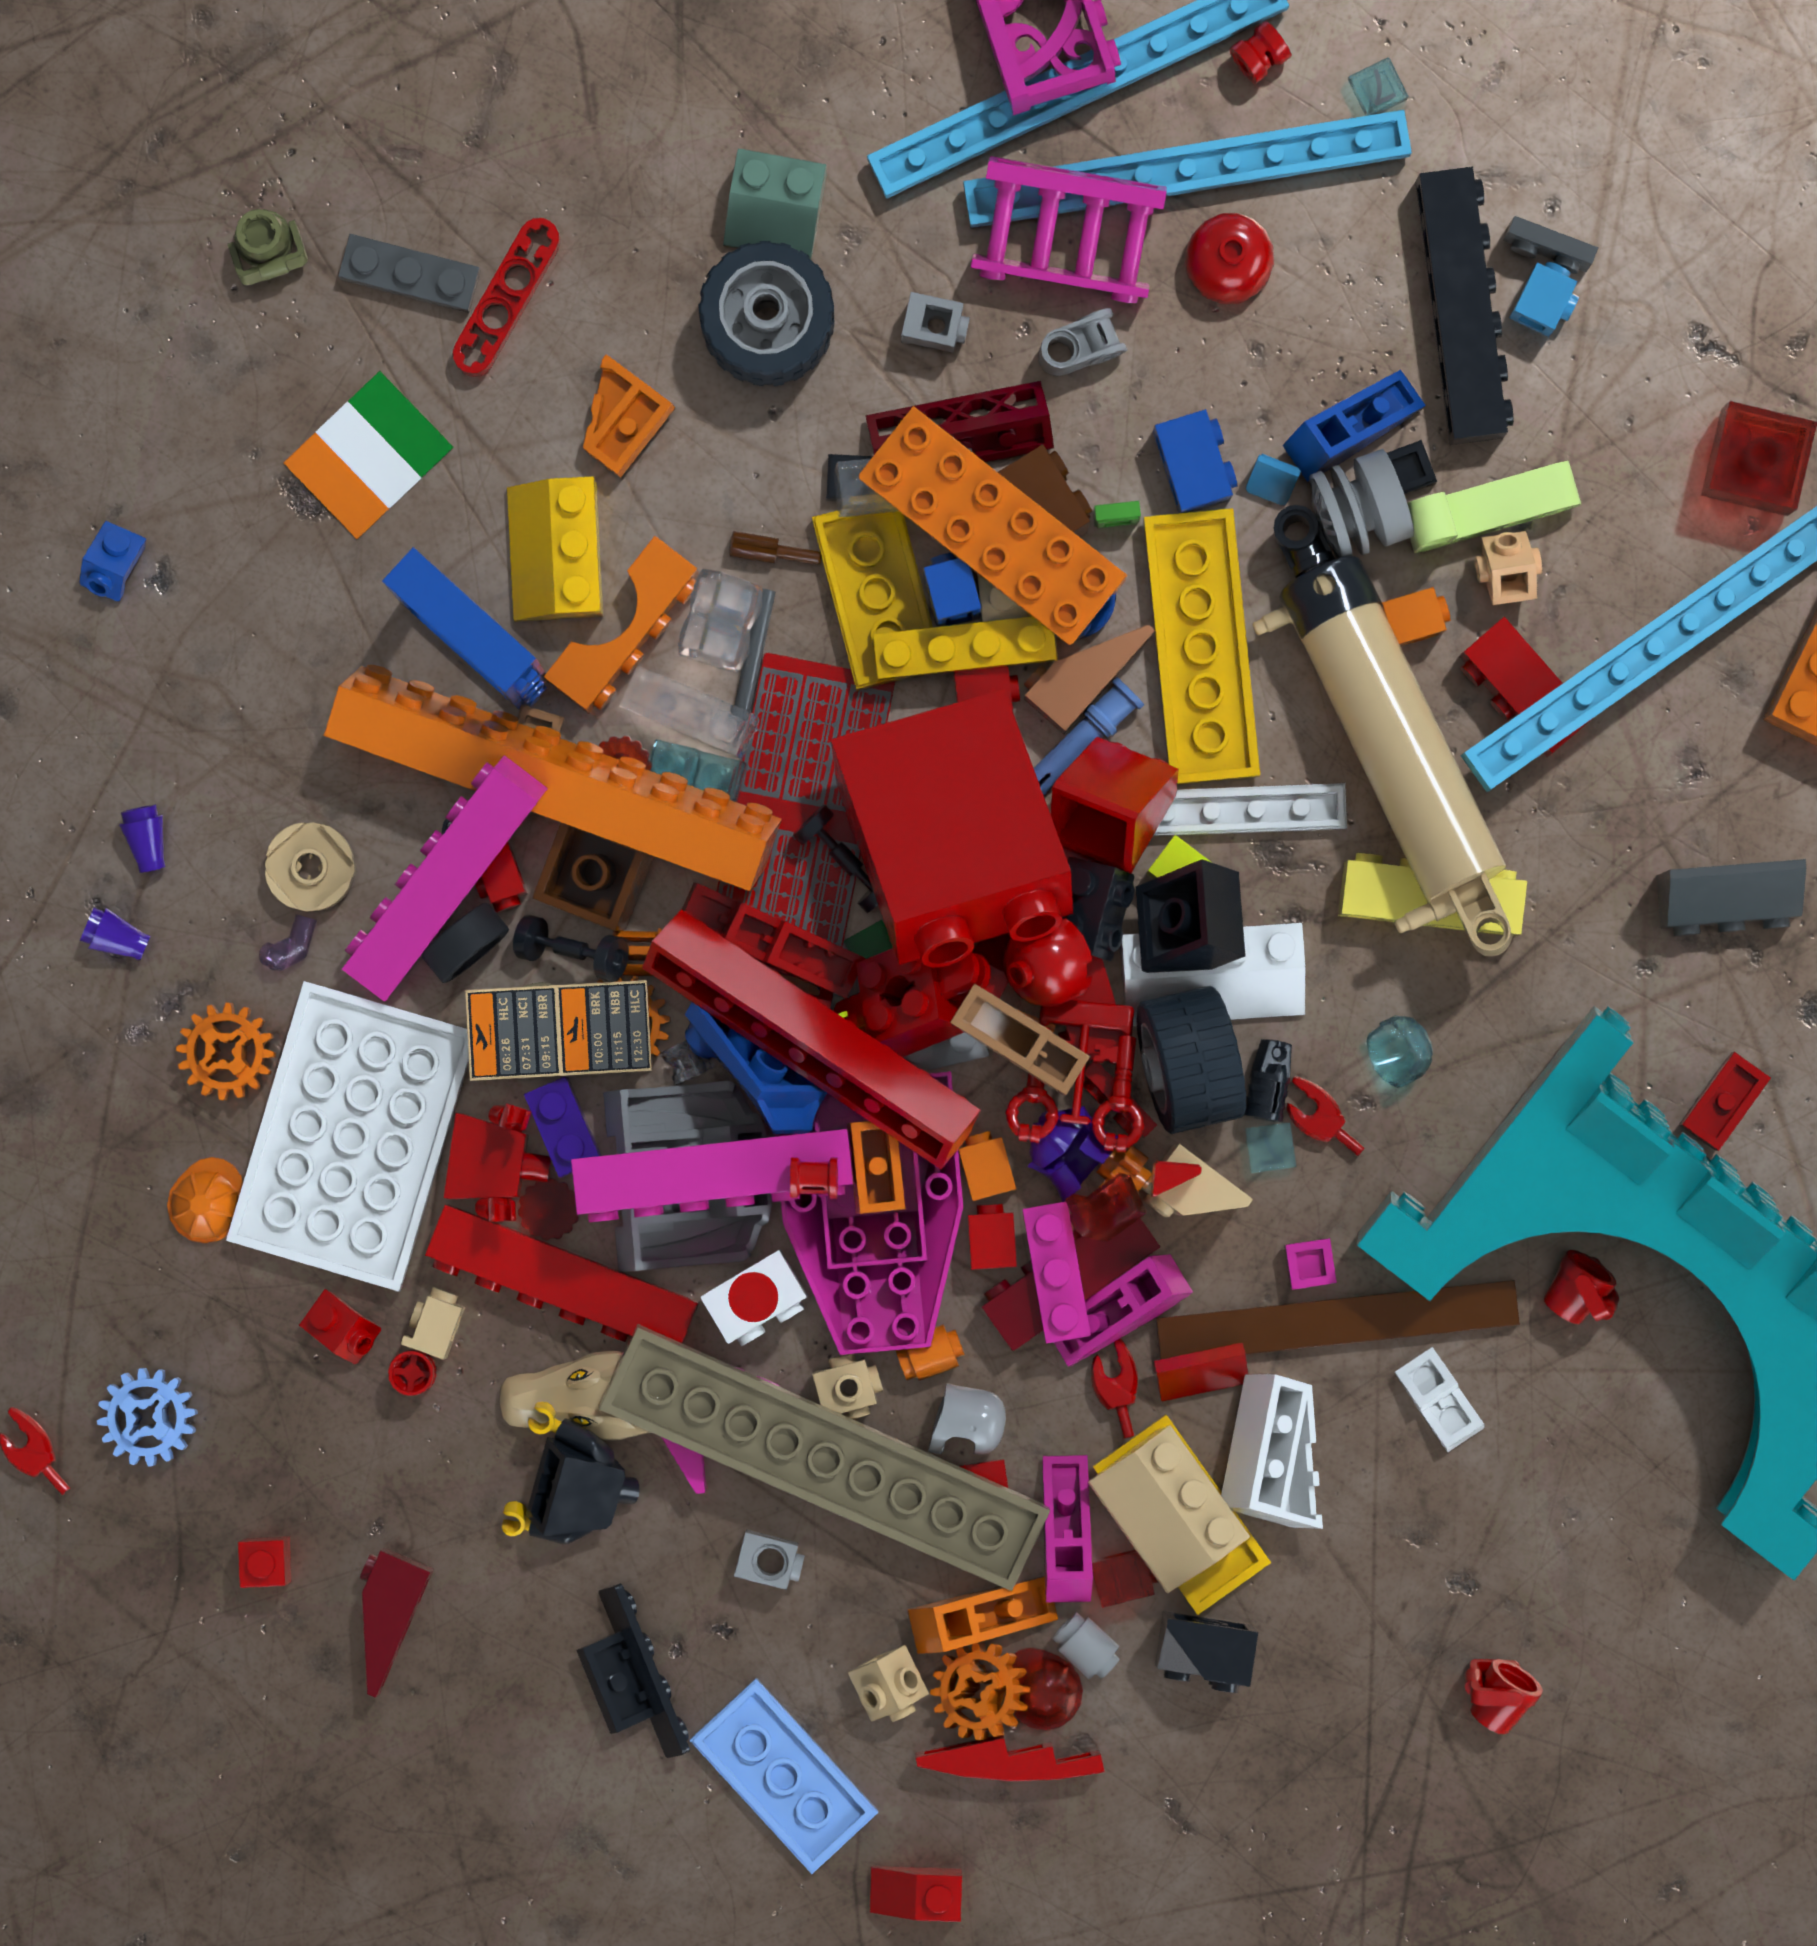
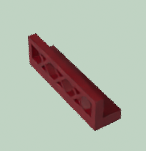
M1041 381L914 406L930 419L937 417L946 419L938 426L984 462L1028 454L1041 445H1044L1046 450L1054 448L1050 414ZM1033 398L1036 401L1034 406L1024 408L1013 406L1018 401ZM913 406L865 415L873 455L891 435L879 436L878 429L898 426ZM982 408L990 411L987 415L979 417L968 415L972 410Z

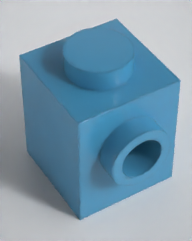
M1537 262L1509 318L1550 337L1560 318L1565 321L1569 320L1579 300L1578 296L1572 294L1578 281L1569 278L1570 271L1556 263L1546 262L1544 266Z

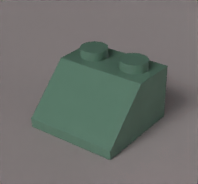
M738 148L729 194L723 246L738 249L739 246L747 243L755 244L760 243V241H771V243L781 244L782 242L791 245L792 248L798 251H803L812 260L827 178L826 164Z

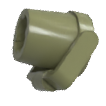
M265 209L250 210L245 213L238 221L234 235L235 243L227 244L236 273L241 283L247 286L289 273L291 270L304 266L308 261L296 221L292 220L287 223L276 212ZM295 241L297 252L290 254L293 242ZM240 256L253 268L244 271Z

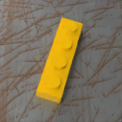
M1032 616L873 634L878 680L1058 661L1055 634Z

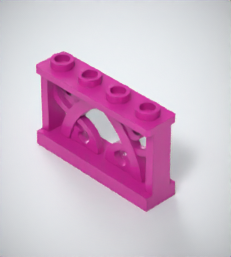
M976 0L1013 116L1030 111V107L1104 83L1108 85L1116 82L1114 67L1120 66L1121 61L1114 39L1106 41L1101 28L1108 25L1101 0H1064L1066 2L1064 13L1048 41L1040 31L1030 25L1022 23L1005 24L1004 18L1014 13L1024 0ZM1082 11L1089 31L1076 29ZM1022 37H1029L1037 43L1040 49L1035 52L1033 45L1030 43L1028 50L1019 51L1016 48V43ZM1079 44H1087L1094 53L1093 61L1088 67L1073 70L1066 67L1059 60L1058 56L1062 51L1072 60H1081V57L1075 53V48ZM1050 64L1056 73L1060 75L1029 86L1025 85L1027 81L1040 74Z

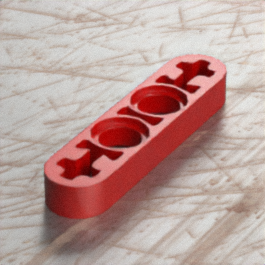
M533 218L522 226L456 341L453 349V359L463 374L470 377H479L486 374L492 368L560 247V235L556 226L550 220ZM542 229L548 230L547 238L551 244L548 247L540 245L535 252L534 259L541 262L538 268L528 259L516 256L519 250H522L525 255L529 254L533 246L532 240L528 237L531 232L539 234ZM515 266L524 267L530 273L531 279L529 284L521 290L511 289L505 283L506 273ZM492 305L503 306L508 311L507 323L498 329L490 328L483 322L485 310ZM475 327H478L486 336L495 338L497 341L494 345H491L486 339L480 351L485 360L482 363L474 361L471 366L465 365L467 358L462 352L465 348L473 350L476 347L480 337L472 332Z

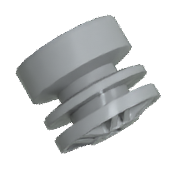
M1384 449L1355 458L1354 474L1356 480L1349 482L1339 465L1330 468L1334 488H1331L1322 471L1309 476L1314 514L1327 543L1331 546L1337 559L1352 556L1350 538H1352L1361 555L1369 553L1368 532L1374 530L1384 547L1414 536L1412 518L1402 486L1393 464Z

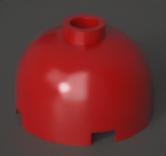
M1222 213L1204 221L1192 234L1185 252L1186 272L1194 286L1199 289V292L1206 299L1220 304H1239L1256 295L1268 283L1274 267V246L1266 230L1253 218L1239 213Z
M1066 918L1062 919L1061 925L1055 931L1045 937L1025 942L1016 941L1010 937L1005 945L1003 954L1005 975L1010 986L1019 997L1030 1004L1046 1007L1061 1005L1083 995L1092 981V976L1086 978V964L1092 962L1091 951L1082 933Z

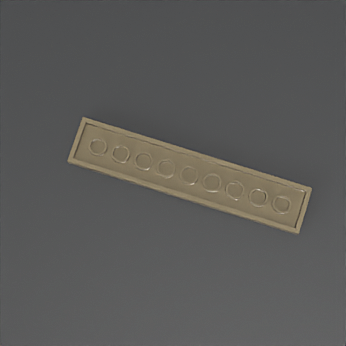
M639 1324L636 1325L599 1404V1410L1010 1591L1013 1590L1050 1513V1508L1043 1503Z

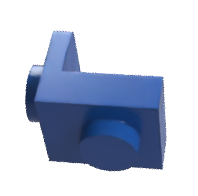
M105 521L82 558L80 585L97 596H106L115 601H120L124 595L126 580L145 549L146 538Z

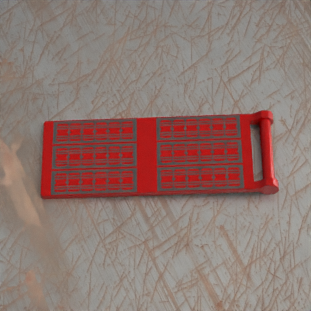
M772 653L764 654L734 802L745 806L748 803L763 805L771 809L772 815L781 818L782 821L766 868L752 889L748 891L719 880L716 892L743 902L775 918L787 921L843 947L857 877L855 874L849 876L829 855L831 849L817 834L801 845L795 839L793 833L815 811L825 804L834 813V816L823 829L837 844L842 841L860 860L861 853L836 784L831 739L887 723L895 681L856 691L851 669ZM764 964L768 968L777 971L781 975L794 977L774 967ZM821 988L819 995L810 994L817 998L820 1003L831 1009L833 993Z

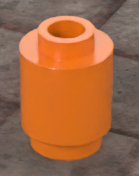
M944 1324L935 1327L931 1347L895 1350L907 1381L916 1377L921 1381L959 1367L957 1357L965 1355L956 1330L947 1332Z

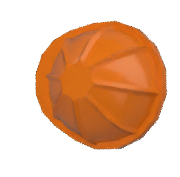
M210 1157L200 1159L177 1179L169 1192L167 1208L169 1219L178 1233L190 1241L201 1243L220 1241L228 1235L243 1185L242 1176L237 1168L225 1159Z

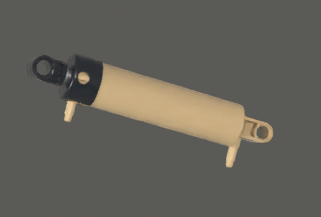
M1301 505L1285 507L1275 518L1273 529L1278 546L1282 550L1295 579L1287 584L1280 593L1279 598L1283 607L1264 615L1262 619L1254 622L1252 626L1256 635H1261L1266 632H1272L1289 623L1294 625L1427 900V904L1406 913L1403 917L1395 920L1394 924L1398 932L1403 933L1408 930H1414L1435 919L1438 921L1457 912L1477 952L1491 957L1500 955L1509 947L1512 934L1509 921L1489 879L1502 872L1506 864L1381 607L1382 602L1360 558L1345 556L1335 559L1317 518L1310 509ZM1301 522L1308 525L1309 533L1302 540L1293 541L1285 536L1287 528L1293 523ZM1490 922L1500 925L1504 930L1501 940L1491 945L1481 942L1477 936L1480 927Z

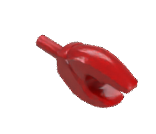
M1293 1077L1292 1083L1303 1091L1307 1098L1314 1100L1317 1106L1315 1113L1309 1116L1303 1114L1294 1105L1287 1103L1286 1110L1295 1126L1308 1137L1328 1143L1335 1137L1355 1155L1359 1156L1365 1147L1341 1128L1346 1120L1335 1099L1319 1085L1302 1077Z
M1120 1338L1114 1342L1118 1355L1117 1363L1121 1368L1120 1374L1115 1378L1106 1376L1101 1359L1097 1354L1092 1361L1091 1382L1095 1395L1106 1410H1117L1123 1438L1127 1439L1134 1437L1127 1406L1135 1404L1138 1373L1129 1349Z
M15 1407L9 1408L8 1414L18 1424L19 1429L26 1433L28 1441L23 1448H19L6 1434L0 1432V1446L5 1457L17 1470L35 1478L43 1473L57 1491L64 1495L70 1490V1487L51 1466L56 1461V1457L47 1433L36 1420Z

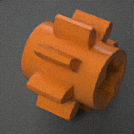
M1131 1146L1126 1153L1116 1152L1117 1149H1115L1105 1163L1101 1164L1096 1171L1105 1179L1099 1187L1115 1200L1122 1193L1132 1200L1152 1175L1144 1167L1149 1158L1134 1146Z

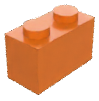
M870 1121L846 1124L849 1133L856 1214L905 1209L898 1140Z

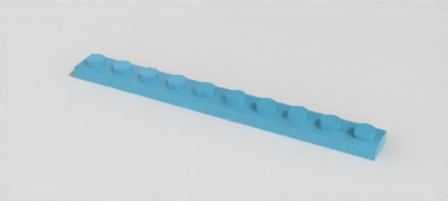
M1196 0L1114 39L1121 61L1120 66L1114 67L1116 78L1114 83L1108 85L1104 83L1031 106L1030 111L1014 116L1006 91H1003L867 155V160L885 198L888 199L1287 11L1289 4L1287 0ZM1090 50L1079 55L1081 60L1071 59L1063 64L1073 70L1086 68L1093 61L1094 53ZM1052 68L1027 81L1025 85L1029 86L1060 75Z
M1405 110L1053 167L1166 186V196H1173L1407 158L1411 156L1412 152ZM985 177L963 181L970 228L992 225L998 188L994 187L995 180L986 179ZM1021 185L1020 192L1015 193L1011 222L1039 217L1042 196L1038 195L1039 188ZM1066 193L1065 199H1060L1058 214L1086 210V204L1082 202L1083 195ZM1110 200L1109 206L1123 204V202Z
M1817 506L1461 755L1462 759L1484 790L1488 792L1816 562Z

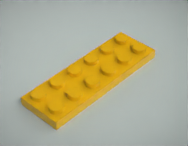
M1233 508L1144 517L1143 523L1167 761L1169 765L1179 769L1177 785L1259 777L1260 766Z

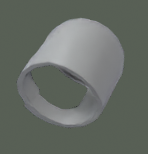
M946 1384L944 1397L934 1422L928 1452L941 1454L944 1452L945 1442L952 1437L966 1438L975 1443L973 1454L983 1455L995 1450L1003 1437L1006 1421V1412L1002 1400L994 1393L986 1390Z

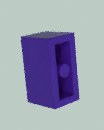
M562 1077L524 1094L559 1178L572 1174L571 1159L602 1156L569 1077Z

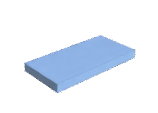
M757 1677L689 1740L811 1874L878 1813L877 1808Z

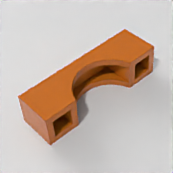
M656 536L652 538L627 570L636 588L637 608L634 618L625 632L616 639L600 645H584L571 641L544 675L548 683L588 714L594 707L602 710L617 690L612 686L614 681L622 671L629 675L636 668L644 656L640 648L650 636L657 640L672 621V618L667 615L677 601L684 605L700 585L695 580L699 575L698 569Z

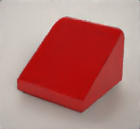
M1156 1161V1163H1153L1151 1197H1155L1200 1175L1202 1167H1199V1164Z

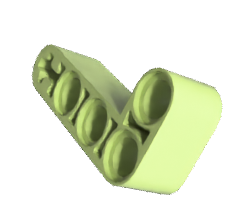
M1569 461L1559 462L1447 495L1445 492H1438L1409 501L1407 504L1414 527V536L1410 540L1414 553H1418L1578 507L1582 504Z

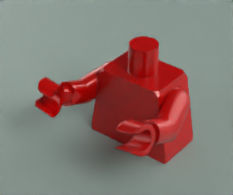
M508 1103L505 1105H495L488 1114L491 1122L466 1114L456 1113L444 1198H481L475 1204V1211L478 1216L489 1219V1222L516 1221V1202L512 1200V1197H520L522 1180L548 1183L552 1160L550 1156L527 1153L529 1135L522 1133V1130H526L532 1111Z

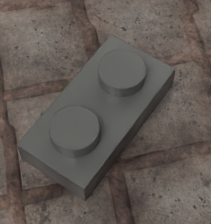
M1514 216L1509 223L1503 241L1512 244L1511 250L1530 258H1536L1537 254L1553 259V263L1566 268L1572 274H1577L1579 270L1587 272L1599 248Z

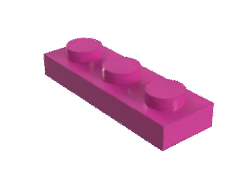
M1068 1202L1022 1209L1045 1343L1091 1336Z

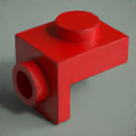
M327 1289L323 1290L299 1324L301 1328L332 1353L353 1364H357L370 1351L375 1338L381 1331V1327L376 1323L363 1317Z

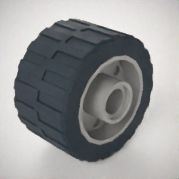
M760 241V243L755 244L747 243L721 257L722 260L711 268L706 282L702 285L700 291L701 301L698 304L701 330L706 347L711 356L715 357L718 365L724 371L727 370L733 374L734 378L742 382H751L757 386L784 385L785 382L796 381L803 377V374L810 369L813 370L830 346V337L833 335L835 325L832 290L829 282L824 278L823 271L819 265L810 260L809 255L803 251H798L792 248L791 245L782 242L778 244L771 243V241ZM763 308H773L778 312L771 320H762L756 316Z
M1207 986L1140 1002L1136 1010L1140 1054L1149 1092L1164 1129L1170 1134H1175L1242 1118L1246 1110V1090L1242 1061L1230 1016L1216 988Z

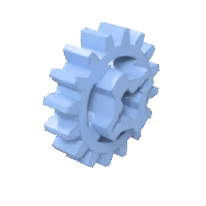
M140 1368L137 1374L138 1380H134L127 1372L121 1375L124 1385L122 1388L115 1384H110L107 1387L113 1398L112 1400L99 1401L98 1406L107 1410L108 1413L106 1417L97 1420V1425L108 1426L110 1432L102 1437L103 1443L115 1440L118 1444L114 1449V1456L118 1457L126 1451L129 1452V1464L131 1465L137 1464L141 1456H145V1461L149 1467L156 1465L157 1454L159 1453L166 1462L174 1459L171 1450L173 1446L180 1450L186 1449L188 1445L182 1438L183 1433L193 1434L196 1431L194 1426L187 1423V1418L198 1414L197 1409L186 1408L185 1402L193 1394L191 1391L181 1394L177 1391L181 1383L179 1377L167 1383L165 1382V1370H157L154 1377L150 1378L147 1368ZM139 1387H154L158 1389L150 1398L144 1399L131 1392ZM172 1402L176 1409V1425L169 1421L168 1407ZM153 1405H157L152 1416L153 1420L157 1422L156 1425L149 1424L137 1430L140 1426L139 1422L143 1417L138 1412L139 1409L145 1410ZM119 1408L125 1412L127 1427L123 1432L118 1421ZM151 1435L164 1442L156 1447L136 1445L144 1436Z

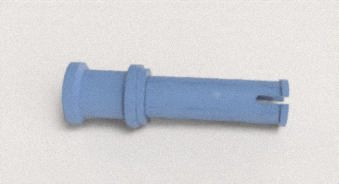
M1118 677L1112 681L1113 687L1095 705L1090 704L1086 708V711L1083 712L1086 717L1034 767L1043 795L1048 793L1047 791L1052 788L1060 775L1096 737L1102 738L1104 735L1107 738L1110 735L1113 737L1117 733L1116 726L1135 708L1140 710L1144 706V703Z

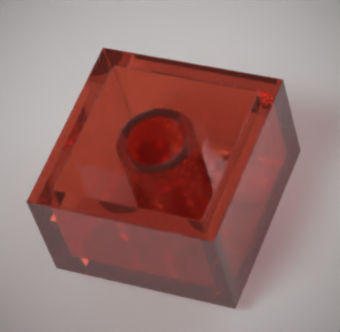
M1729 401L1720 412L1701 496L1789 516L1798 508L1817 422Z

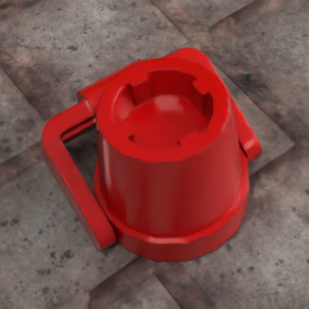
M1568 1250L1561 1259L1560 1267L1544 1296V1302L1554 1313L1574 1324L1582 1323L1590 1313L1595 1321L1601 1319L1609 1320L1613 1317L1620 1299L1615 1289L1616 1279L1612 1273L1601 1264L1598 1258L1590 1257L1576 1250Z
M1473 1659L1470 1661V1668L1467 1669L1464 1675L1465 1691L1470 1695L1471 1703H1473L1470 1708L1472 1715L1483 1726L1498 1734H1508L1528 1709L1535 1706L1543 1693L1539 1682L1514 1660Z

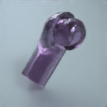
M296 914L290 936L275 944L269 942L264 944L259 951L260 962L271 970L283 971L303 961L308 955L317 920Z

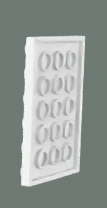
M303 981L226 1241L400 1292L469 1064L467 1029Z

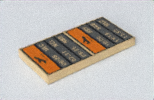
M647 980L465 990L470 1081L652 1071Z

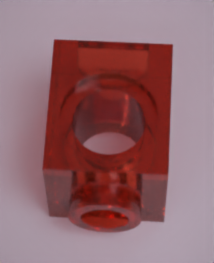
M1135 1549L1092 1560L1093 1577L1102 1608L1155 1595L1153 1584L1159 1582Z

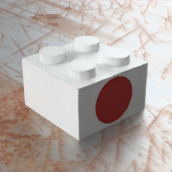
M780 1249L702 1295L700 1298L726 1342L729 1344L737 1339L742 1347L766 1332L762 1326L764 1322L776 1316L779 1322L782 1323L804 1310L805 1308L801 1300L807 1298L808 1294Z

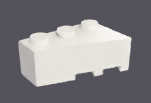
M1276 1374L1245 1375L1221 1493L1222 1498L1232 1511L1292 1528L1323 1529L1322 1514L1316 1513L1314 1487L1320 1485L1319 1472L1313 1471L1311 1443H1316L1312 1385Z

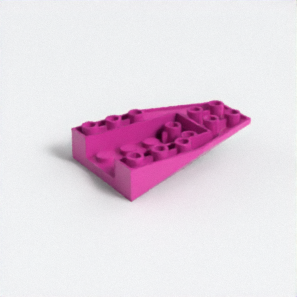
M951 1071L929 1073L932 1078L953 1091ZM827 1093L816 1112L813 1130L809 1133L847 1129L846 1124L868 1120ZM775 1134V1137L796 1134ZM898 1141L905 1209L856 1214L853 1184L845 1185L846 1194L838 1195L837 1199H830L829 1196L818 1197L817 1194H800V1199L781 1201L783 1225L840 1355L931 1347L963 1211L958 1150L945 1166L939 1169Z

